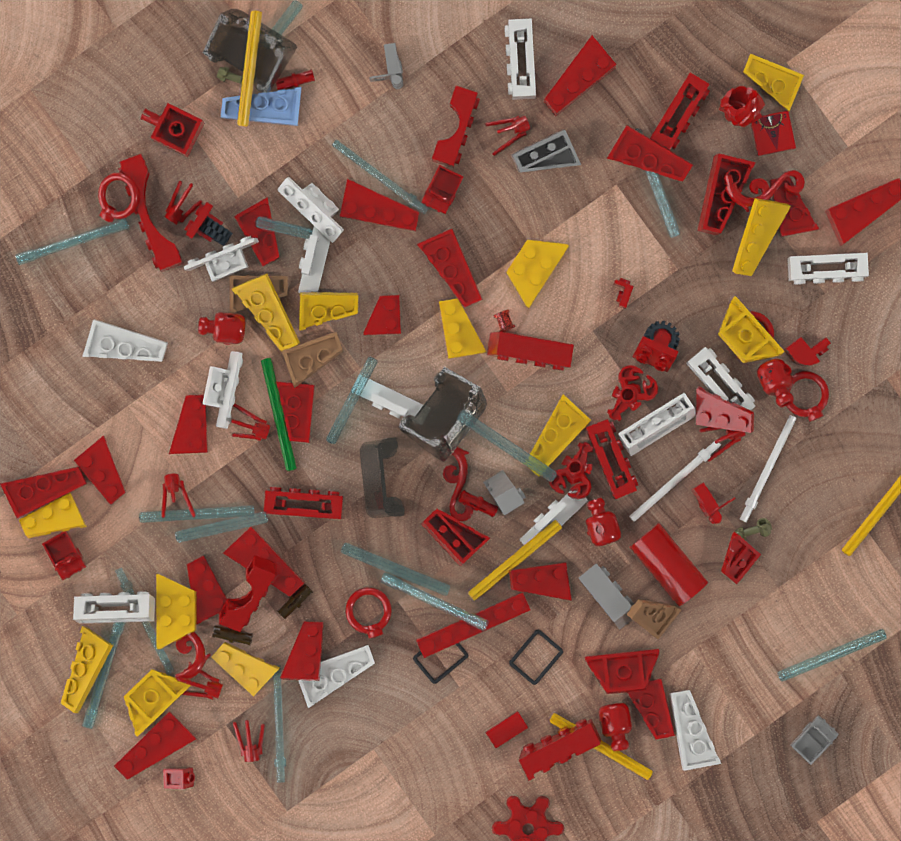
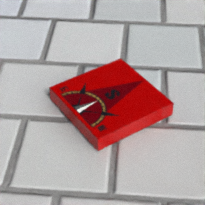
M789 111L763 115L759 120L751 123L757 156L796 149Z

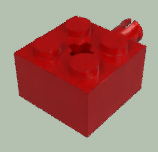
M167 103L161 116L145 108L144 114L141 115L140 119L156 126L150 138L154 142L188 158L205 124L204 121ZM180 127L182 132L176 134L174 129Z

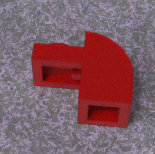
M800 337L786 347L784 351L794 363L800 366H812L820 362L816 355L821 356L829 350L827 346L831 343L826 337L810 348L804 339Z

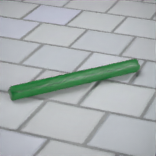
M271 358L261 360L285 468L287 471H292L297 468L287 432Z

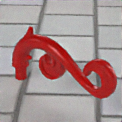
M790 170L782 174L770 188L766 180L757 178L750 182L749 189L754 195L758 194V189L762 193L760 196L750 198L741 194L743 191L734 184L732 175L724 177L728 196L747 212H749V207H752L755 198L769 200L787 177H794L796 181L794 186H789L787 183L784 184L785 190L792 194H797L803 190L805 180L802 174L796 170Z
M437 441L436 444L428 445L429 453L438 451L439 453L443 452L446 456L451 454L456 458L459 465L458 475H453V471L457 470L454 465H447L442 473L446 482L457 483L449 505L450 515L458 521H467L473 514V507L464 504L465 511L457 513L455 504L467 479L468 464L465 455L469 454V452L452 442Z
M195 631L176 641V648L179 653L188 654L191 652L193 647L186 645L188 641L194 644L196 650L194 663L189 662L188 668L184 669L181 673L175 674L177 682H179V678L189 680L197 676L207 659L211 656L210 653L205 655L203 642Z

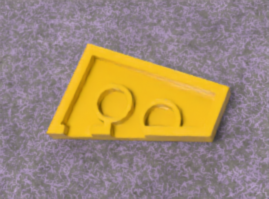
M300 292L299 331L313 325H321L323 322L333 319L338 320L358 314V293Z
M71 493L19 519L27 538L48 535L61 530L63 532L69 531L71 528L87 527Z

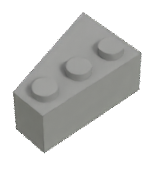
M560 130L510 154L518 172L581 165L565 130Z
M503 470L483 482L503 515L508 514L525 503L523 501L526 498L520 488H515Z
M596 563L581 575L579 580L620 630L633 620L626 614L634 603L628 595L624 597L620 593L623 589L616 581L611 582L608 578L610 573L604 566L600 568Z

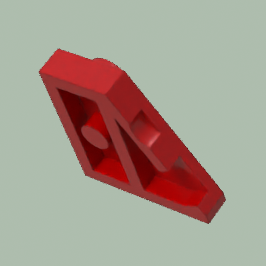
M399 295L379 297L363 332L364 336L401 334Z
M733 532L721 572L735 584H738L761 554L740 535Z

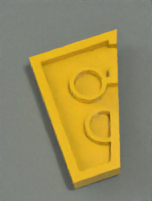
M753 54L749 55L743 70L746 76L787 111H790L803 80V74Z
M459 299L439 301L448 359L487 353Z
M224 642L211 656L253 697L280 669V667L264 662L259 657L256 658L247 654L246 651L227 642Z

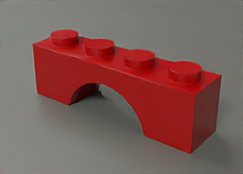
M455 86L450 107L459 118V127L450 138L437 141L432 156L433 162L454 168L455 164L459 165L462 153H459L461 145L465 146L468 135H465L467 127L471 128L474 120L471 114L473 109L477 110L480 99L477 98L478 92Z
M254 555L246 568V581L252 588L246 595L240 598L227 599L219 612L220 625L241 632L243 627L248 625L251 614L256 612L259 607V601L267 595L269 585L274 583L277 578L275 563Z

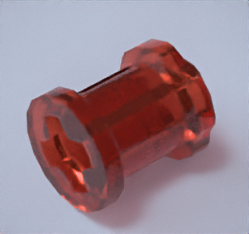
M509 309L493 315L499 324V332H506L516 327L509 316Z

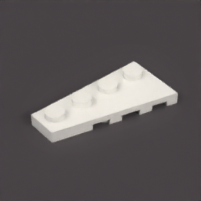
M94 319L83 357L162 362L168 342Z
M369 645L322 661L320 681L298 680L308 708L375 664Z
M690 690L669 693L682 770L721 764Z

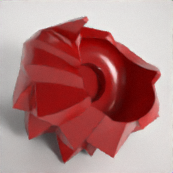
M734 87L720 100L719 110L725 113L726 120L732 122L734 126L746 127L748 124L754 123L763 117L760 112L765 106L764 101L757 90H753L752 87Z

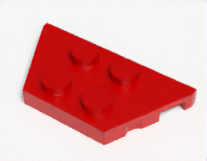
M659 649L587 656L585 657V662L606 694L644 691L647 688L660 651Z

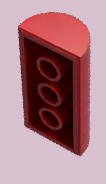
M659 522L629 546L678 607L693 598L709 583Z

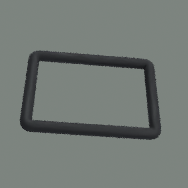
M537 629L512 657L509 664L531 684L536 685L563 654V649L541 630ZM539 634L559 652L534 681L513 662L534 637Z
M457 643L456 646L464 656L436 680L433 679L417 659L422 655L421 651L414 655L413 660L433 684H436L466 660L468 653L460 643Z

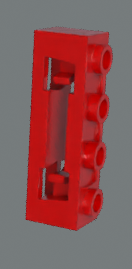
M690 72L650 139L669 150L671 148L675 150L680 142L678 139L681 132L685 133L690 123L687 121L690 116L695 117L700 109L697 104L701 99H706L710 92L707 89L710 84ZM688 86L690 89L688 90L686 95H683L685 89ZM697 93L696 99L691 101L674 130L676 132L673 137H669L673 128L667 124L684 96L691 100L694 94ZM664 124H666L667 127L665 128L664 132L660 133L662 127L664 126Z
M606 419L586 427V432L614 500L637 491L636 487L639 486L635 475L631 476L629 472L631 465L628 458H624L621 451L624 448L620 439L616 440L614 433L617 431L613 422H609ZM604 432H607L611 441L609 443L620 472L624 473L627 481L626 483L624 482L622 475L614 477L618 484L617 488L612 479L613 471L603 447H599L595 434H597L600 444L608 441Z
M270 487V491L265 490L263 514L342 519L344 496H339L340 492L328 491V495H322L320 490H309L308 493H301V489L289 488V492H281L282 488ZM278 496L307 501L325 499L331 500V503H322L321 510H331L332 513H320V510L302 508L279 510L275 509V506L286 507V500L277 499Z

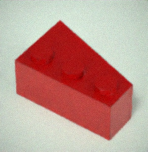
M439 509L434 510L421 523L459 566L463 565L490 539V537L483 535Z

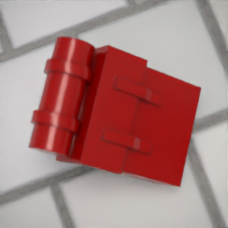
M439 165L425 191L421 203L437 210L439 213L446 214L456 197L455 194L464 176Z
M704 482L691 489L699 502L700 509L706 517L709 516V521L712 524H718L722 521L719 509L736 499L734 497L718 506Z
M68 531L61 532L42 543L55 567L54 570L58 572L62 580L70 578L73 574L81 572L82 569L87 567L79 548L74 544Z

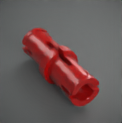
M312 69L297 74L294 72L290 76L275 79L278 90L294 86L297 88L301 84L315 81Z
M463 490L459 496L458 501L473 507L475 511L479 510L490 517H494L497 513L498 506L485 501L481 496L477 497L466 490Z

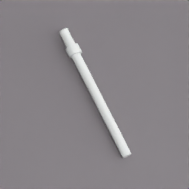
M789 415L750 498H747L744 504L746 507L740 517L741 521L747 523L752 510H755L758 504L757 500L797 419L796 417Z
M714 441L706 449L703 448L697 453L698 456L629 517L635 522L703 461L706 462L721 444H716Z

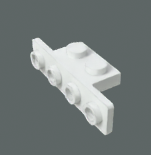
M287 177L280 185L278 191L332 243L336 241L344 229L331 217L339 211V208L312 183L302 190L290 177Z
M315 226L312 235H310L309 239L306 238L303 250H306L305 258L301 257L299 269H302L299 293L318 292L327 258L330 240Z
M251 236L245 237L237 245L231 243L222 247L223 250L220 252L215 250L205 254L206 257L201 260L195 258L188 261V265L184 266V270L191 271L206 265L211 281H217L248 268L242 249L259 241L257 238H251Z
M231 351L227 370L210 366L203 404L219 408L216 427L227 429L231 422V410L235 403V390L239 383V370L243 364V353Z
M360 376L353 390L355 394L373 402V407L380 410L384 407L390 410V415L399 419L403 416L420 425L424 424L430 411L429 407L364 376Z
M567 493L559 502L555 500L547 507L550 511L545 515L541 513L534 520L536 524L520 538L522 544L525 545L554 520H557L562 526L588 501L587 498L572 499Z

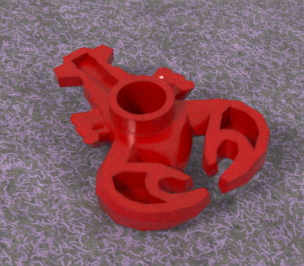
M634 365L623 367L618 374L622 390L615 386L612 396L617 401L614 409H608L607 411L609 417L614 421L618 420L620 422L622 420L621 414L628 410V408L633 411L638 409L642 404L637 402L638 400L650 401L658 394L657 381L649 375L646 376L650 382L649 386L643 380L644 393H641L639 384L628 383V381H635L641 378L634 376V373L644 374L640 368Z
M579 442L577 446L580 450L574 458L567 455L563 462H561V465L567 466V468L557 469L549 477V485L558 494H565L559 488L560 485L564 489L567 488L564 477L567 478L571 485L576 484L570 491L578 492L568 493V496L572 499H583L592 490L591 483L585 473L591 474L592 464H587V455L593 452L594 448L589 443Z

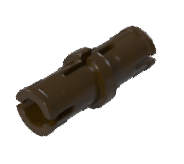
M304 584L293 596L288 597L289 600L277 612L286 620L297 607L300 608L302 606L301 603L313 591ZM300 595H302V596L289 608V606H290Z
M214 626L213 638L216 637L229 640V643L238 642L249 646L252 643L253 633L238 632L233 629Z

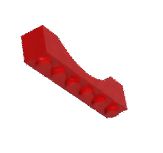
M138 154L120 161L119 173L131 177L139 191V202L134 213L140 216L141 221L138 223L142 233L146 232L148 237L145 242L148 250H152L155 257L152 258L155 268H159L163 272L184 264L178 247L159 233L149 216L146 206V187L150 173L143 155ZM126 185L125 189L128 196L130 197L131 191L128 185Z
M520 592L471 616L416 639V642L423 657L426 658L526 613L531 609L523 592Z

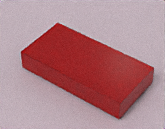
M517 711L485 733L494 747L498 748L526 730L528 726Z

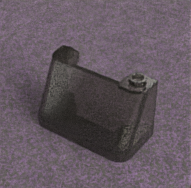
M231 9L220 13L203 50V54L208 56L207 58L214 63L225 60L243 72L250 15L239 9ZM261 23L254 85L258 91L267 93L273 88L291 60L297 45Z
M446 367L436 374L434 378L436 390L416 416L408 415L403 417L398 426L404 434L442 462L450 457L487 406V400L481 387Z
M397 437L367 441L360 447L365 508L367 514L372 518L405 516L403 502L397 497H387L383 459H390V457L396 454L398 448Z

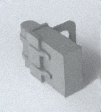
M384 44L388 74L369 77L370 82L391 80L392 86L395 89H401L403 87V69L397 54L396 44Z
M818 715L812 723L809 722L804 727L802 733L790 746L812 765L833 744V741L839 734L824 718Z

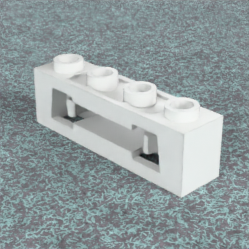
M532 18L508 20V25H505V37H509V45H506V56H510V64H507V75H511V83H508V95L512 94V100L535 99ZM524 32H527V42H525L526 76H520V85H517L516 77L519 74L517 43L524 42ZM514 34H517V42H514ZM527 76H529L530 86H527Z
M868 253L790 256L787 258L789 281H794L795 285L806 284L807 280H813L814 284L825 283V280L832 279L833 283L844 282V279L852 278V282L864 281V278L869 276ZM847 260H855V262L845 263V270H854V272L836 270L802 274V272L811 271V265L840 264ZM811 262V264H806V265H801V264H800V263Z
M704 347L686 362L713 395L717 394L721 396V399L727 401L729 398L720 387L698 367L700 365L705 373L712 369L706 362L708 360L715 368L713 371L733 394L736 393L742 400L740 402L737 396H734L730 403L734 402L749 410L755 407L753 403L755 402L754 398L748 392L745 394L742 391V384L736 378H731L728 374L730 370L724 363L719 364L715 359L717 355L711 348L707 349Z
M683 393L618 433L620 441L629 455L632 456L696 416L695 407L686 394Z
M120 592L118 595L100 593V596L84 593L80 597H74L73 620L79 624L154 621L155 598L149 592H137V595H130L128 592ZM95 605L102 607L130 606V611L134 613H129L127 610L99 611V607Z

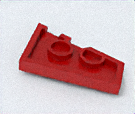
M267 197L234 216L245 237L251 236V238L258 239L259 242L251 245L263 267L280 258Z

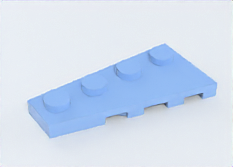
M302 87L253 94L249 121L298 126ZM240 96L222 99V119L238 120Z

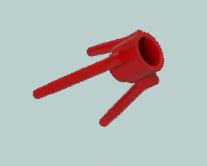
M516 116L485 124L486 126L511 123L510 126L497 130V133L499 134L513 129L515 134L519 133L492 153L494 156L519 138L527 135L526 131L530 130V125L526 116Z
M179 181L169 206L165 210L167 213L164 217L176 225L179 221L183 223L186 217L202 203V200H199L182 215L184 211L180 207L193 187L192 183L189 184L175 206L174 202L182 184V181Z
M234 403L233 407L259 423L255 422L253 426L232 419L231 423L253 430L252 433L255 434L233 433L232 437L255 439L261 441V438L266 440L271 425L266 424V420L257 417Z
M707 427L702 428L699 431L708 432L713 430H719L721 428ZM727 429V435L715 440V443L717 444L728 438L732 441L715 452L707 461L710 462L729 447L741 441V438L746 436V433Z
M173 473L164 476L165 483L162 484L161 517L165 518L167 491L171 493V499L174 503L176 501L175 493L179 491V488L182 491L192 517H195L196 514L185 490L184 481L180 480L179 474Z
M203 670L199 674L212 681H208L207 685L183 678L178 679V681L204 689L205 692L185 691L182 695L205 697L212 700L214 697L218 699L223 684L219 683L220 679L212 677Z
M245 720L247 745L244 747L237 723L233 722L234 731L241 749V756H244V761H259V755L263 754L262 744L265 725H261L257 747L256 744H252L249 721Z

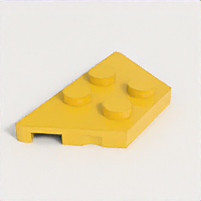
M527 240L506 274L527 308L531 306L569 245Z
M734 296L729 304L718 335L743 363L781 356L785 351L741 301Z
M156 574L157 649L161 650L165 646L182 639L185 635L196 631V591L160 574Z
M154 669L150 670L123 696L128 707L135 735L138 737L191 685L180 681L177 682L174 676Z

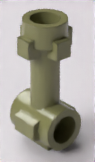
M228 67L219 68L217 78L220 81L225 82L228 79L241 84L242 87L243 75L240 76L229 72Z
M760 518L757 521V526L747 529L740 527L734 531L746 540L747 536L757 533L767 537L771 534L772 527L770 521L766 518Z

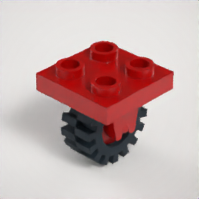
M208 202L205 205L201 203L195 212L197 215L195 221L190 220L184 229L187 231L185 236L192 240L197 233L209 242L214 240L225 246L233 233L222 226V221L210 214L213 205Z
M656 321L655 324L652 323L648 327L632 357L640 363L654 366L658 371L668 372L679 352L676 350L680 341L678 337L679 331L675 332L677 328L675 326L671 328L670 322L668 325H665L666 321H662L661 324L659 321Z

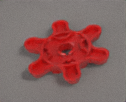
M510 796L506 801V805L511 812L510 818L507 821H496L492 825V832L495 835H506L510 838V841H546L551 835L559 836L563 834L565 829L563 823L559 821L552 822L546 818L545 812L550 805V801L546 796L538 797L535 804L531 807L523 806L517 796ZM527 823L532 824L534 827L531 834L523 832V826Z

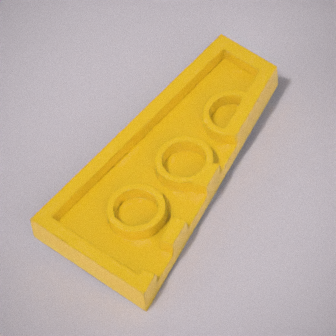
M758 198L754 199L732 272L747 276L753 275L790 209V205Z
M267 273L232 288V291L241 298L244 306L249 308L256 321L261 323L268 336L281 352L300 343Z
M563 394L524 464L539 477L588 425L591 419Z
M86 626L81 628V640L77 642L75 649L77 650L75 661H72L70 667L72 669L70 679H67L61 704L73 713H79L113 647L111 643Z

